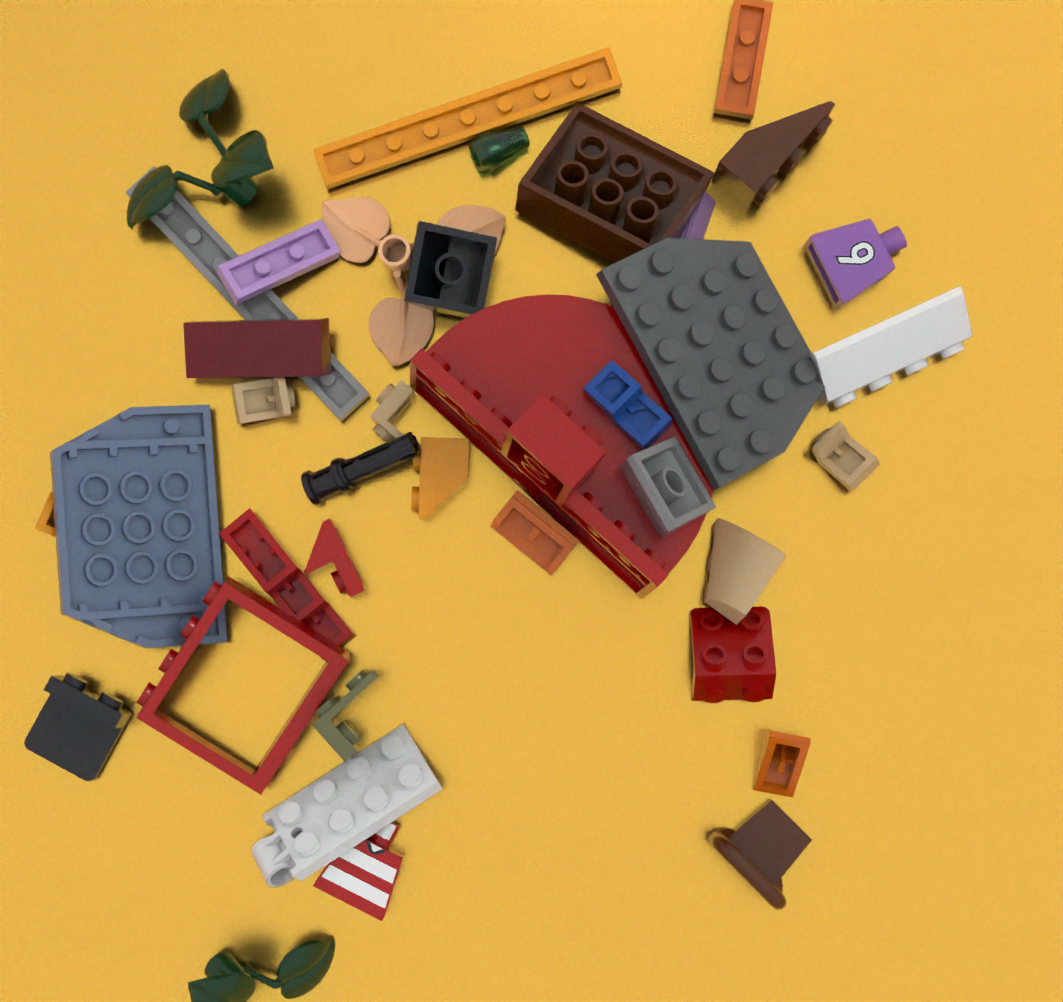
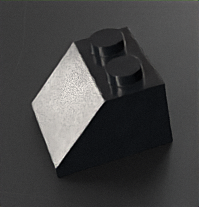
M418 221L403 301L435 312L464 318L484 309L497 237Z

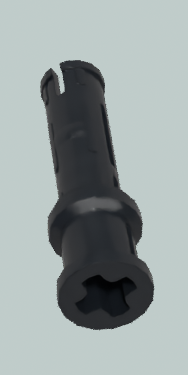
M408 432L347 460L335 458L331 461V465L316 472L311 470L303 472L301 475L303 489L308 499L314 505L322 504L325 497L339 491L344 493L352 491L356 483L362 479L420 456V445L416 437L412 435V432Z

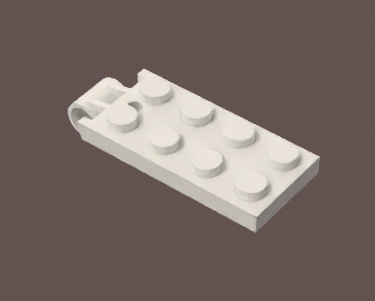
M402 724L262 815L264 822L271 826L275 833L257 841L252 847L251 853L268 886L280 887L290 882L293 878L303 881L443 788L409 731Z

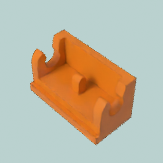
M518 490L490 525L491 528L551 576L580 541Z

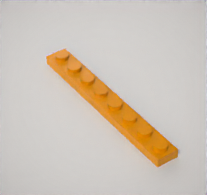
M608 47L313 149L326 188L330 189L622 88V81L611 50Z

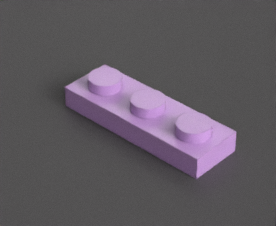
M322 219L218 265L216 273L234 303L238 305L339 258L341 250Z

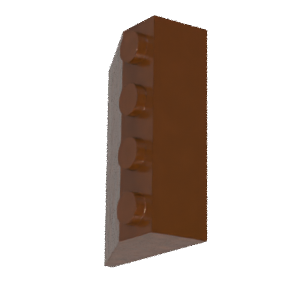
M577 102L520 180L515 211L616 263L665 238H680L713 179L715 172Z

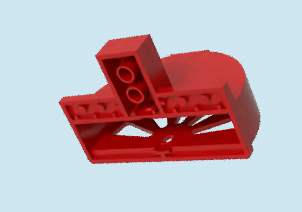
M545 294L524 296L494 304L466 317L444 333L426 352L421 348L410 359V387L460 434L469 439L472 445L555 521L578 538L580 544L638 597L643 599L667 578L670 571L690 548L700 531L706 514L660 539L620 469L628 457L642 451V449L606 416L584 392L583 388L613 360L642 386L643 393L672 417L673 424L650 447L676 437L711 498L713 489L614 307L591 299L569 295Z

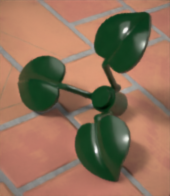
M220 69L194 86L183 99L179 110L180 118L187 124L199 118L200 124L223 156L212 171L211 179L213 184L181 171L173 173L172 168L168 165L154 169L137 184L130 197L127 208V224L132 230L136 224L153 217L171 202L177 191L178 181H186L209 190L215 196L222 192L235 205L243 206L252 200L258 191L259 184L252 177L274 169L268 153L267 141L261 132L257 130L249 131L238 137L226 149L209 124L208 114L222 106L229 92V75L224 69Z
M330 936L325 940H313L292 949L280 962L276 972V979H271L255 971L251 965L242 967L229 952L218 953L209 960L205 967L207 978L188 982L191 1002H246L254 993L256 987L254 979L273 989L281 987V994L286 999L300 997L314 989L328 972L334 956V939Z

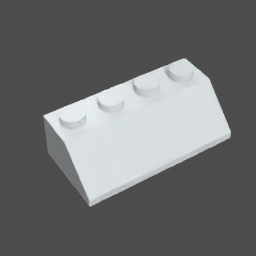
M961 286L814 352L810 357L825 386L818 397L822 407L832 402L835 408L841 407L856 400L855 392L869 386L871 392L891 384L893 382L891 375L905 370L908 376L928 367L926 359L940 353L942 359H946L963 351L962 343L972 337L965 296Z

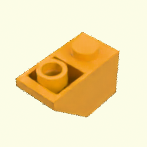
M421 437V455L413 458V471H420L419 487L412 486L411 509L419 510L418 517L420 520H429L469 482V439Z

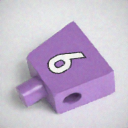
M866 219L811 235L806 241L805 246L836 309L839 310L887 277L895 269L890 255L906 248L907 242L898 226L879 234L873 221Z

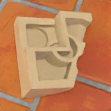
M717 518L711 528V532H714L712 552L708 557L707 568L710 574L709 582L705 586L704 602L737 625L750 611L786 557V554L753 533L726 520Z

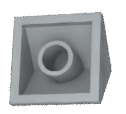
M676 437L631 455L620 467L660 539L716 508Z

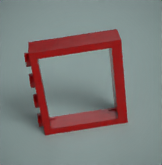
M227 576L222 585L214 582L202 600L208 607L199 619L193 615L181 632L180 636L185 638L186 641L179 652L170 649L158 668L164 675L155 686L149 682L136 702L142 706L136 718L261 795L348 664L350 652ZM228 599L326 660L255 770L157 710L159 704Z

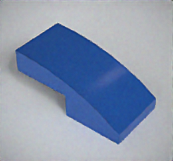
M613 360L583 388L584 392L606 416L642 450L649 448L673 424L672 417L643 393L642 386Z

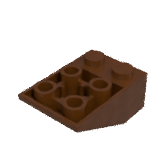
M828 101L745 132L719 161L712 181L745 210H748L755 202L761 206L775 191V186L781 180L778 176L782 174L787 177L801 162V157L807 151L805 146L808 145L811 149L814 148L827 133V128L834 121L829 115L836 104Z

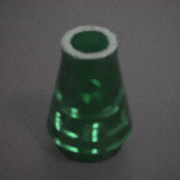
M519 125L510 129L476 134L475 140L470 141L468 146L473 162L478 170L488 169L493 171L521 150L528 148L530 142L525 129Z

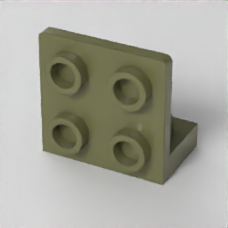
M366 669L361 670L345 685L349 689V693L341 700L336 696L331 697L315 712L319 719L312 726L344 762L362 748L357 742L362 736L348 720L345 719L340 723L336 717L383 676L378 669L373 670L371 673Z

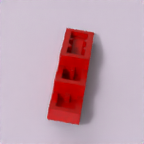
M250 508L219 533L262 589L274 600L280 609L340 647H343L356 636L307 576H304V571Z

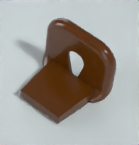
M770 799L734 830L728 828L717 829L710 834L708 841L710 846L771 907L781 910L787 903L785 896L782 894L783 883L781 877L792 866L812 839Z

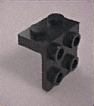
M67 672L65 676L52 675L44 688V691L50 693L24 741L25 747L85 781H92L98 776L132 713L122 708L124 703L122 700L104 691L100 695L86 688L88 685L87 681L72 673Z

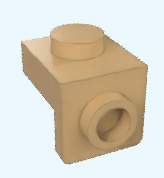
M285 377L230 385L237 424L290 416L291 407L295 406L292 385L286 384Z
M402 380L396 387L391 383L381 392L376 399V402L380 405L370 415L376 423L372 430L386 442L404 435L391 423L416 396L414 390Z
M840 421L832 428L822 431L812 447L818 464L851 492L880 465L877 457L851 437L846 426Z

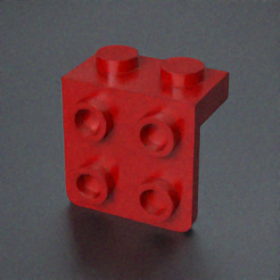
M752 607L737 625L714 608L693 609L690 615L694 661L692 680L693 701H705L708 703H719L724 700L760 702L764 699H772L776 680V664L769 609L766 607Z

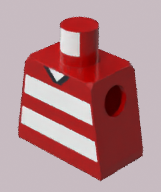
M394 822L390 823L330 862L313 886L382 921L388 911L405 855L390 847L400 826Z

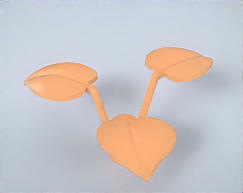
M351 197L341 200L324 201L322 203L323 223L341 250L340 256L350 262L364 263L372 258L377 247L380 259L393 270V276L396 278L401 300L386 298L380 301L373 308L369 316V331L375 345L393 366H400L409 362L421 348L424 349L427 346L435 325L432 310L403 301L406 288L403 272L409 270L414 242L410 244L403 236L398 234L387 236L390 230V219L387 210L382 204L372 198ZM469 205L460 206L446 212L440 218L437 225L497 237L496 253L506 219L502 213L489 207Z

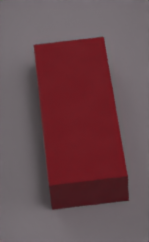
M329 318L216 320L183 323L186 378L309 377L331 374Z

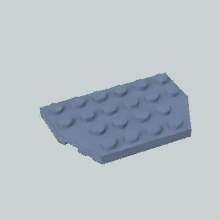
M210 405L130 407L50 452L61 615L144 649L183 646L186 639L180 636L181 632L193 615L200 619L207 609L208 605L203 603L202 600L213 583L223 584ZM225 605L199 644L227 642Z

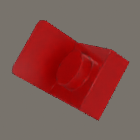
M329 518L322 522L305 568L304 576H311L329 566L335 565L337 570L332 572L331 575L340 594L348 592L350 598L354 599L368 591L335 522Z

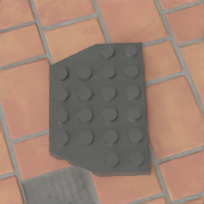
M665 238L601 269L596 274L713 491L786 451L825 386L819 377L816 366L811 360L810 356L812 353L751 242Z

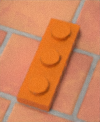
M733 0L714 113L753 119L774 2L764 0Z

